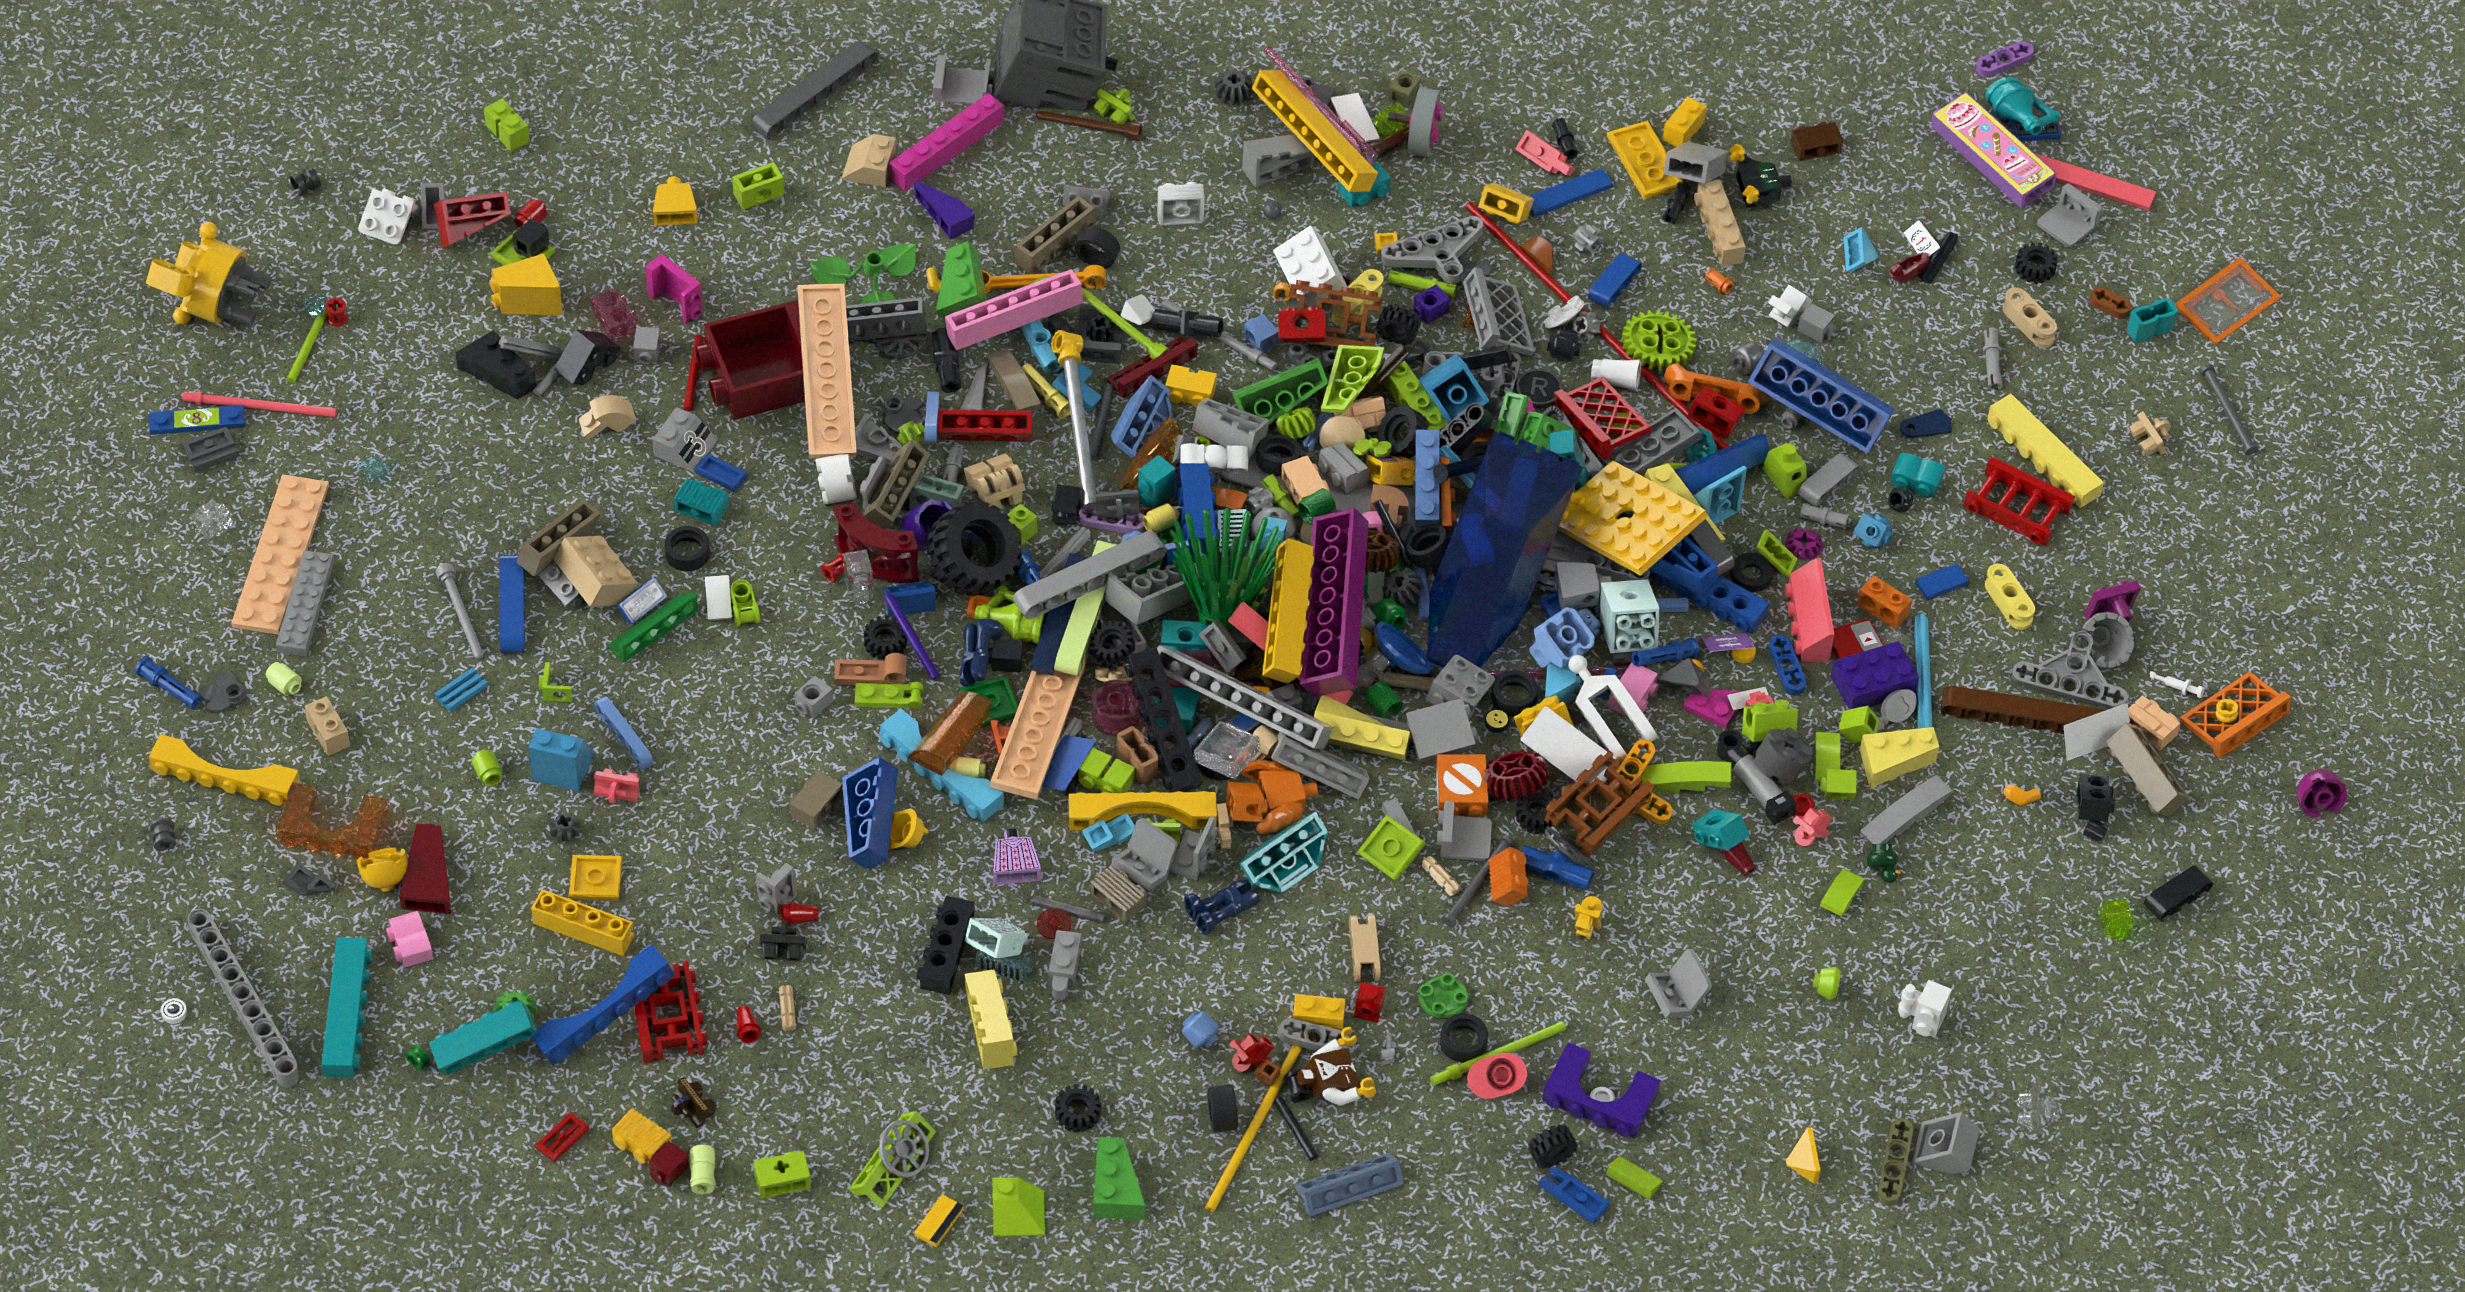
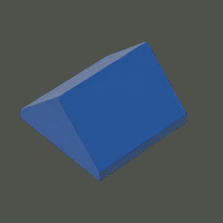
M930 581L882 587L884 598L889 594H893L905 615L936 610L935 587ZM885 601L888 616L894 617L892 611L890 610L888 604Z

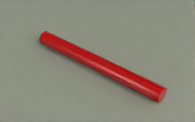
M696 335L694 338L683 406L685 411H692L699 372L695 346L703 344L704 337L702 335Z

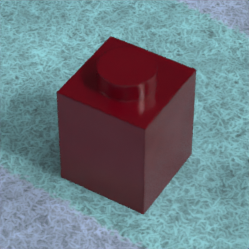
M670 1141L648 1161L650 1177L656 1183H664L668 1187L689 1167L688 1154Z

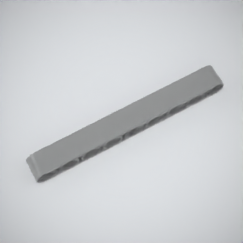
M204 909L191 911L187 918L190 934L277 1083L283 1087L294 1086L299 1080L297 1062L210 914Z

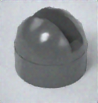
M1273 200L1265 202L1263 212L1267 219L1275 220L1281 214L1282 205L1279 202Z

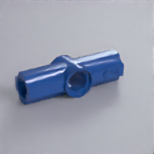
M1527 845L1522 849L1527 860L1525 869L1542 874L1545 880L1556 881L1555 884L1564 882L1586 891L1589 888L1595 870L1571 862L1570 858L1562 852L1555 851L1549 854Z

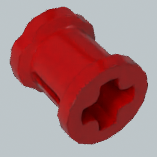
M341 298L329 299L325 304L326 311L329 314L327 322L331 326L340 327L348 320V316L345 313L346 303Z
M839 553L837 558L830 563L822 564L821 570L823 575L834 583L837 581V577L843 573L851 572L853 566L845 554Z

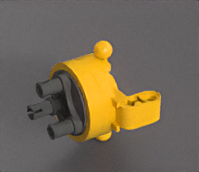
M204 222L201 225L199 232L202 237L200 246L191 242H182L175 265L159 259L152 260L146 283L172 295L184 297L181 306L175 309L173 313L174 321L180 325L189 323L192 314L215 324H219L223 319L230 321L233 319L251 327L255 321L256 313L238 307L237 300L239 295L242 293L255 299L257 297L255 293H259L260 288L267 291L272 282L271 276L256 272L254 268L247 266V252L245 250L214 239L218 234V228L212 222Z

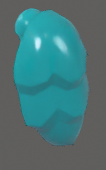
M1696 427L1702 433L1703 438L1685 449L1690 462L1717 452V445L1714 443L1711 431L1705 430L1702 427Z

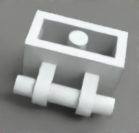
M1928 980L1923 992L1915 990L1914 985L1908 984L1902 991V1001L1899 1003L1898 1012L1904 1019L1910 1015L1914 1016L1912 1029L1916 1030L1918 1034L1935 1038L1946 1016L1952 989Z

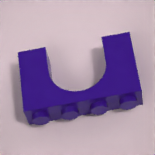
M1568 1042L1544 1087L1542 1100L1552 1108L1560 1107L1569 1111L1576 1118H1587L1598 1127H1608L1616 1130L1617 1134L1622 1137L1630 1136L1636 1138L1659 1093L1661 1080L1637 1071L1627 1092L1621 1098L1609 1102L1594 1100L1586 1095L1580 1086V1081L1590 1062L1591 1051Z

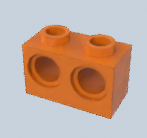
M1874 575L1860 589L1857 601L1858 607L1895 630L1909 616L1912 604L1911 598Z

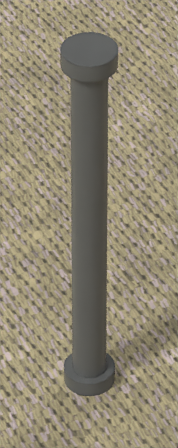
M2207 364L2203 366L2200 372L2202 376H2206L2245 447V454L2257 453L2259 448L2252 442L2214 373L2213 365Z
M1503 835L1499 840L1500 844L1489 858L1508 847H1513V839ZM1488 860L1449 913L1442 916L1441 921L1454 927L1456 918L1488 877L1490 872L1488 869L1490 868L1488 865L1490 862Z

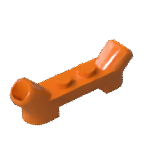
M1678 363L1668 366L1664 374V381L1669 385L1670 394L1679 400L1690 402L1691 397L1696 398L1706 386L1745 407V414H1753L1758 411L1760 406L1768 404L1771 398L1770 395L1751 384L1690 372Z

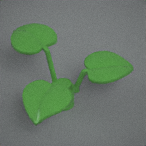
M898 244L884 248L880 252H868L865 256V261H860V265L851 274H849V264L840 257H826L817 261H811L810 269L813 277L819 284H844L845 286L846 279L851 280L863 268L868 276L874 278V294L865 295L860 304L897 300L891 292L878 293V275L881 271L886 270L894 277H903L910 274L916 264V244Z

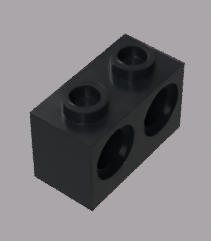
M2079 774L2076 794L2078 819L2108 822L2109 813H2114L2115 799H2113L2114 787L2110 786L2108 776Z

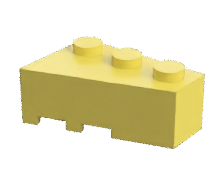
M1934 727L1863 735L1860 753L1870 789L1886 781L1897 779L1898 776L1905 773H1911L1935 763L1939 744Z

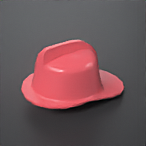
M1502 1053L1484 1058L1474 1063L1469 1069L1467 1076L1468 1085L1471 1091L1480 1098L1492 1099L1513 1093L1523 1086L1527 1077V1068L1521 1058L1511 1053Z

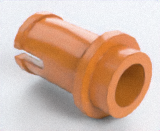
M1715 268L1709 269L1705 274V280L1718 288L1719 293L1728 294L1732 291L1734 283L1730 277L1726 278Z

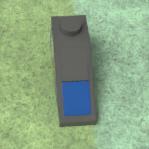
M1292 683L1267 693L1302 711L1303 701ZM1241 712L1226 721L1231 733L1237 740L1252 735L1259 726L1265 725Z

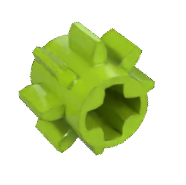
M912 420L898 429L900 434H898L897 440L902 446L911 440L918 445L924 443L925 428L922 423L917 425Z

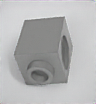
M636 327L633 345L634 361L642 364L657 363L661 342L660 328Z
M816 676L812 677L795 692L796 709L802 715L807 714L811 718H815L833 702V689Z

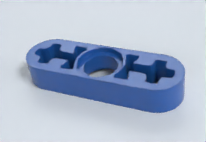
M1776 635L1770 639L1769 652L1784 690L1788 694L1800 695L1805 690V676L1790 640L1786 636ZM1776 644H1780V646H1784L1783 654H1782V655H1781V650H1780V648H1779L1778 646H1776ZM1788 662L1794 667L1787 670L1782 668L1781 664ZM1794 675L1793 679L1796 684H1799L1798 687H1795L1794 684H1791V676Z

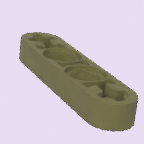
M1905 1118L1895 1119L1890 1127L1877 1192L1879 1202L1885 1206L1896 1205L1901 1196L1913 1135V1125ZM1899 1127H1904L1902 1140L1897 1139ZM1892 1148H1900L1903 1150L1904 1155L1894 1156L1890 1150ZM1888 1169H1896L1899 1171L1900 1176L1892 1178L1887 1175L1886 1171ZM1888 1184L1893 1185L1891 1198L1886 1197Z

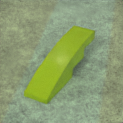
M1691 761L1649 765L1640 778L1643 779V783L1648 780L1655 786L1653 792L1680 794V789L1705 791V786L1730 788L1731 762ZM1637 768L1632 769V774L1638 772Z

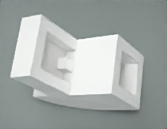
M1788 285L1780 299L1774 295L1771 297L1768 303L1773 309L1769 316L1786 327H1791L1812 303V300Z

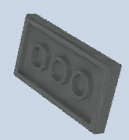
M1675 408L1649 424L1651 432L1611 450L1612 456L1605 460L1601 456L1599 457L1605 466L1613 460L1643 476L1647 469L1661 465L1702 439L1703 436Z

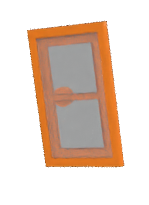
M2239 257L2176 302L2175 306L2193 326L2216 345L2279 300L2281 296Z

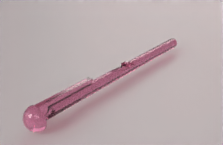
M1267 46L1264 49V53L1366 161L1370 165H1374L1378 160L1377 152L1346 120L1342 122L1318 98L1319 95L1309 88L1271 46Z

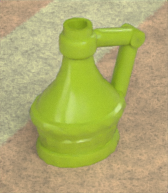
M1006 586L999 587L998 593L987 604L977 605L975 619L996 620L1003 625L1013 640L1033 641L1037 644L1049 613L1048 611L1035 618L1027 619L1013 601L1015 592L1009 591ZM1003 600L1014 602L1004 607H997Z

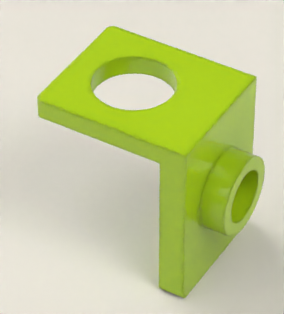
M545 662L544 675H539V690H542L543 701L573 702L571 686L550 685L551 666L550 662ZM563 692L566 696L557 697L553 693Z

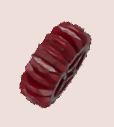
M1524 749L1519 752L1513 750L1511 753L1505 752L1504 755L1496 756L1495 760L1489 761V764L1486 765V770H1484L1487 773L1484 776V781L1487 782L1488 794H1491L1492 798L1497 797L1498 800L1506 799L1507 801L1511 799L1518 800L1521 797L1526 798L1530 794L1534 795L1535 791L1541 790L1542 786L1547 784L1549 772L1546 761H1544V758L1539 753H1533L1532 750L1525 752Z

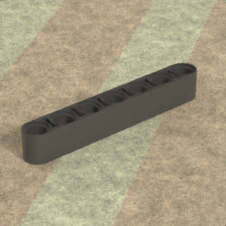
M861 40L855 42L758 112L752 120V127L770 140L772 135L778 134L787 128L786 125L790 122H795L802 117L805 111L811 110L820 104L819 101L823 98L827 99L836 92L837 88L849 83L856 74L860 75L868 69L867 66L872 63L875 64L878 60V53Z

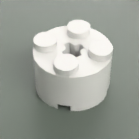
M848 453L815 459L817 471L822 472L819 473L818 481L820 490H825L822 491L824 505L857 498Z

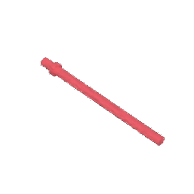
M197 391V393L183 392L182 401L195 402L196 405H201L202 403L222 406L244 405V408L333 418H336L337 414L336 408L203 394L202 391Z

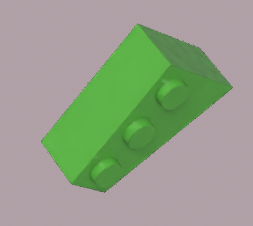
M968 241L947 249L936 312L945 323V316L987 301L980 257Z

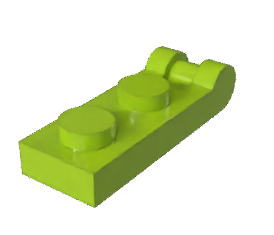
M912 682L910 684L856 683L855 707L922 708L923 699L921 695L923 694L924 686L920 682ZM904 694H911L909 698H904Z

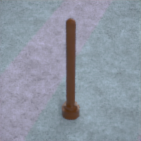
M1038 111L1036 113L1037 119L1125 134L1126 137L1134 141H1139L1140 138L1138 136L1142 133L1141 123L1132 122V124H1127L1126 126L1046 111Z

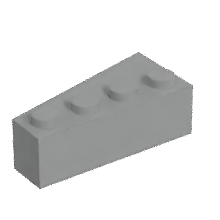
M1194 563L1195 569H1196V572H1197V575H1198L1197 566H1196V563ZM1174 564L1166 566L1165 570L1147 569L1145 574L1140 575L1131 572L1126 573L1124 578L1118 579L1117 576H1111L1108 578L1103 599L1136 625L1193 601Z

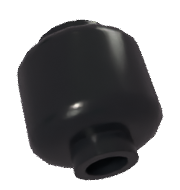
M1557 330L1555 334L1551 333L1547 351H1550L1549 354L1554 359L1570 362L1574 356H1579L1582 344L1578 343L1577 334Z

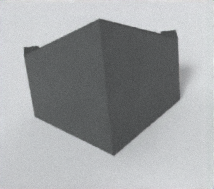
M1690 658L1668 670L1659 678L1671 691H1675L1676 687H1682V693L1689 691L1698 695L1700 691L1705 697H1709L1711 693V679Z

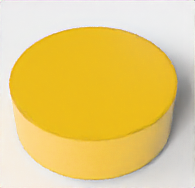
M1756 648L1735 649L1731 651V655L1739 663H1749L1755 657Z

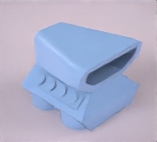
M1565 607L1534 629L1536 640L1529 648V651L1540 667H1547L1548 663L1563 668L1568 665L1569 660L1573 656H1582L1594 646L1595 637L1575 609Z

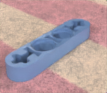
M928 391L925 444L937 443L940 392Z
M605 696L595 701L594 706L597 713L610 730L613 729L617 735L615 736L620 743L629 749V755L639 768L644 770L654 765L649 750L610 699Z

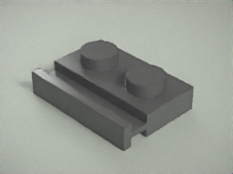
M227 427L182 442L183 449L195 472L240 457L239 450Z

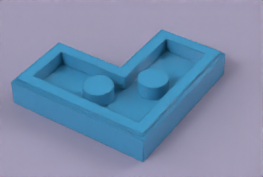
M1080 363L1078 373L1084 410L1090 412L1102 396L1085 384L1093 371ZM1063 370L1052 386L1068 397L1065 372Z

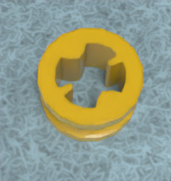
M2223 699L2217 703L2216 717L2219 721L2230 723L2237 719L2238 705L2235 701Z

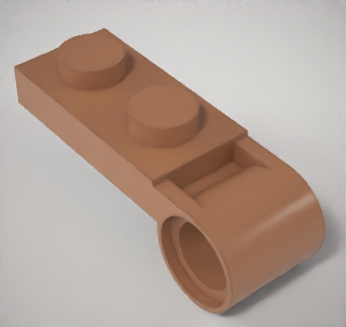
M891 653L885 657V661L835 660L834 684H903L906 680L907 659L902 654Z

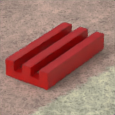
M570 1112L535 1145V1149L549 1157L552 1162H556L589 1131V1126ZM571 1121L574 1122L549 1148L545 1147ZM578 1127H580L570 1138H568ZM566 1138H568V1139L553 1153V1151H554Z

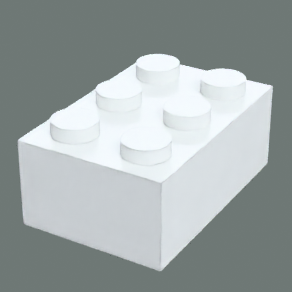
M1311 225L1273 250L1289 284H1296V280L1309 281V286L1318 287L1319 283L1333 285L1332 290L1341 291L1342 287H1347L1323 237ZM1297 289V294L1306 295L1304 307H1317L1318 298H1328L1329 295Z

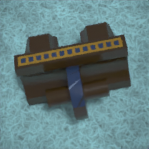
M685 1077L678 1079V1088L671 1098L674 1102L671 1106V1111L676 1116L683 1114L686 1118L688 1117L695 1127L698 1128L704 1125L706 1118L714 1115L717 1106L712 1099L704 1101L701 1099L704 1091L698 1081L689 1083Z

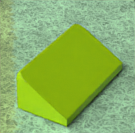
M1621 1156L1607 1167V1176L1649 1200L1663 1183V1180Z

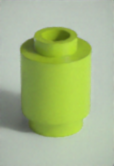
M491 750L478 751L472 758L471 763L480 781L489 787L497 785L503 778V770L494 752Z

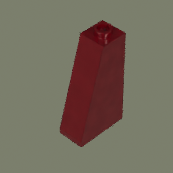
M416 823L407 870L400 892L401 909L451 914L441 826L430 823Z

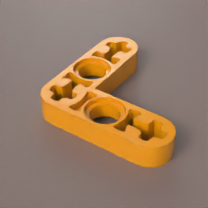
M1646 739L1638 740L1617 769V772L1631 784L1638 777H1641L1651 762L1655 753L1653 743ZM1646 749L1647 753L1642 756L1641 760L1637 759L1640 750ZM1634 765L1638 772L1636 774H1629L1626 772L1625 766ZM1621 790L1615 792L1623 798L1622 804L1630 798ZM1652 793L1651 798L1636 813L1654 823L1665 824L1670 820L1673 808L1667 801ZM1652 802L1654 805L1649 811L1648 808ZM1661 809L1665 811L1662 816L1657 815Z

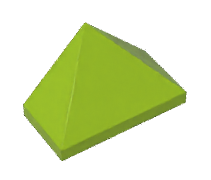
M1768 529L1764 530L1756 549L1784 576L1789 577L1797 558Z

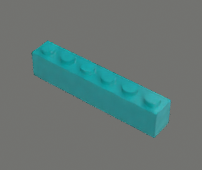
M336 937L322 1056L324 1077L354 1078L355 1069H360L361 1056L357 1054V1049L363 1046V1033H359L360 1026H365V1011H362V1005H367L368 991L364 990L365 984L370 983V969H367V963H372L373 957L372 948H368L367 938Z

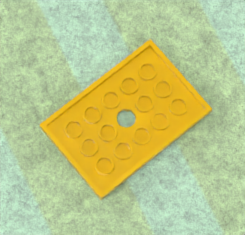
M1612 460L1590 479L1586 485L1581 487L1558 507L1547 520L1554 522L1553 528L1641 576L1704 521L1708 515L1705 509ZM1625 511L1634 512L1630 519L1623 517L1618 520V516Z

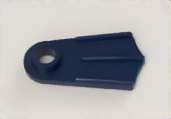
M1941 409L1903 420L1900 424V431L1904 436L1910 438L1948 434L1952 432V419Z

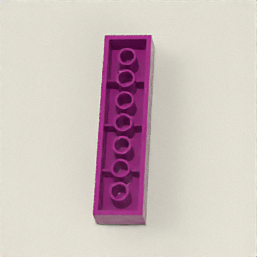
M1355 508L1313 518L1311 546H1314V564L1310 574L1312 584L1308 592L1310 604L1306 611L1305 620H1307V628L1303 637L1305 648L1302 653V672L1300 675V685L1313 697L1350 690L1357 686L1369 521Z

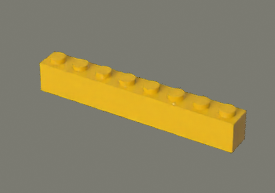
M1260 70L1252 87L1253 91L1349 192H1370L1378 172L1281 70Z

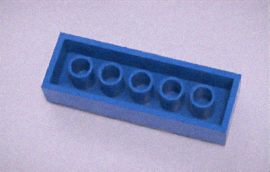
M1777 338L1770 342L1748 380V383L1867 454L1875 445L1895 411V408Z

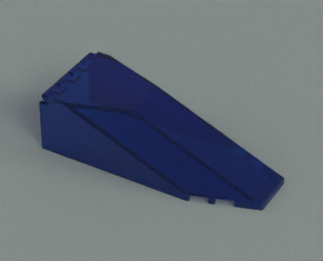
M1502 431L1494 433L1429 591L1426 661L1445 667L1454 655H1459L1481 668L1488 661L1490 655L1504 644L1507 637L1514 630L1518 629L1574 496L1583 467L1579 465L1580 462L1565 456L1562 462L1558 461L1560 456L1558 453L1543 447L1540 453H1537L1538 445L1522 439L1519 440L1518 444H1515V436Z

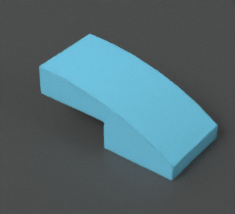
M1125 813L1108 823L1101 820L1082 830V833L1094 852L1131 839L1135 825L1128 813Z

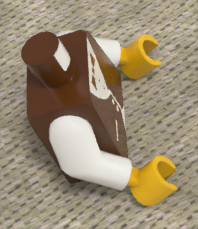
M1346 1027L1342 1030V1038L1339 1040L1335 1038L1311 1056L1305 1070H1299L1297 1074L1299 1085H1310L1315 1098L1327 1100L1339 1106L1361 1098V1095L1372 1098L1376 1093L1372 1078H1365L1360 1084L1347 1048L1342 1049L1343 1045L1353 1046L1357 1041L1356 1035L1346 1038V1036L1353 1032L1351 1027Z

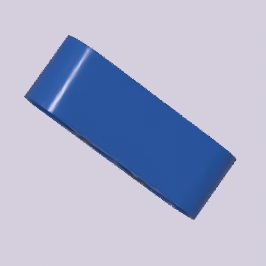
M1621 252L1592 285L1588 293V299L1609 309L1608 306L1619 298L1623 288H1627L1634 280L1632 279L1634 275L1640 273L1642 263Z

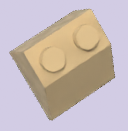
M872 134L853 144L842 180L886 187L890 175L889 162L895 159L896 138Z

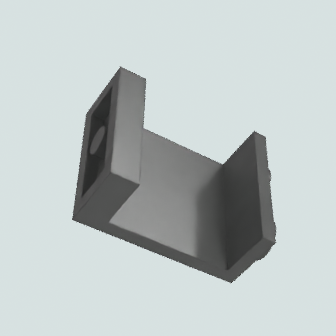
M1080 304L1077 334L1083 338V348L1080 353L1081 361L1120 364L1124 331L1114 324L1113 339H1110L1109 342L1090 340L1089 337H1086L1087 321L1092 317H1096V315H1104L1092 305ZM1109 307L1121 317L1123 308Z

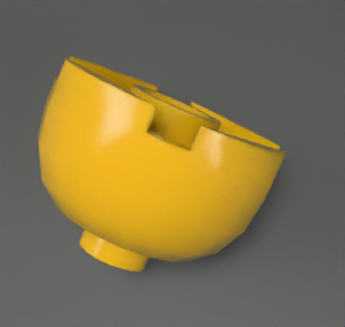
M396 848L380 849L368 853L369 858L363 860L362 856L358 858L356 862L362 880L368 886L381 888V891L385 892L395 889V885L404 879L408 861L406 852L402 848L401 852H397Z

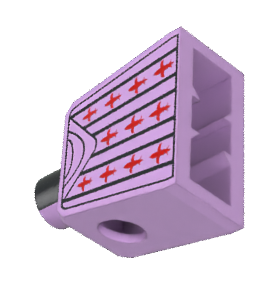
M1017 829L1006 830L1004 832L1005 839H998L995 843L994 885L1041 881V867L1031 838L1019 837Z

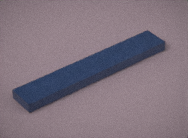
M1069 553L1064 569L1088 557ZM1077 598L1049 611L1030 665V670L1054 675L1056 657Z

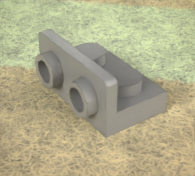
M788 863L775 870L771 878L766 877L760 872L756 875L759 905L765 911L769 912L771 910L778 915L781 912L782 904H787L788 901L791 902L797 896L794 867Z

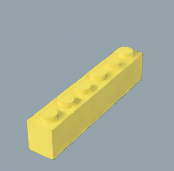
M2012 394L1990 406L1987 418L1990 426L1993 429H1998L2009 444L2013 443L2019 449L2021 456L2025 459L2028 458L2039 473H2044L2050 479L2053 486L2074 495V503L2079 508L2101 496L2104 482Z

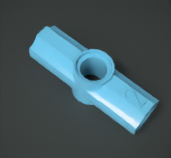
M1040 320L1021 326L1020 329L1030 345L1031 353L1037 357L1044 372H1048L1050 375L1057 373L1062 368L1058 363L1060 355L1052 351L1050 332L1043 327Z

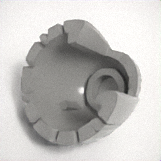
M2103 612L2095 614L2085 622L2082 631L2088 632L2093 638L2090 653H2092L2093 661L2097 666L2105 668L2119 666L2130 657L2129 653H2132L2134 647L2132 628L2126 619L2120 615L2118 616L2116 613ZM2080 638L2082 647L2086 648L2089 645L2088 641L2085 638Z

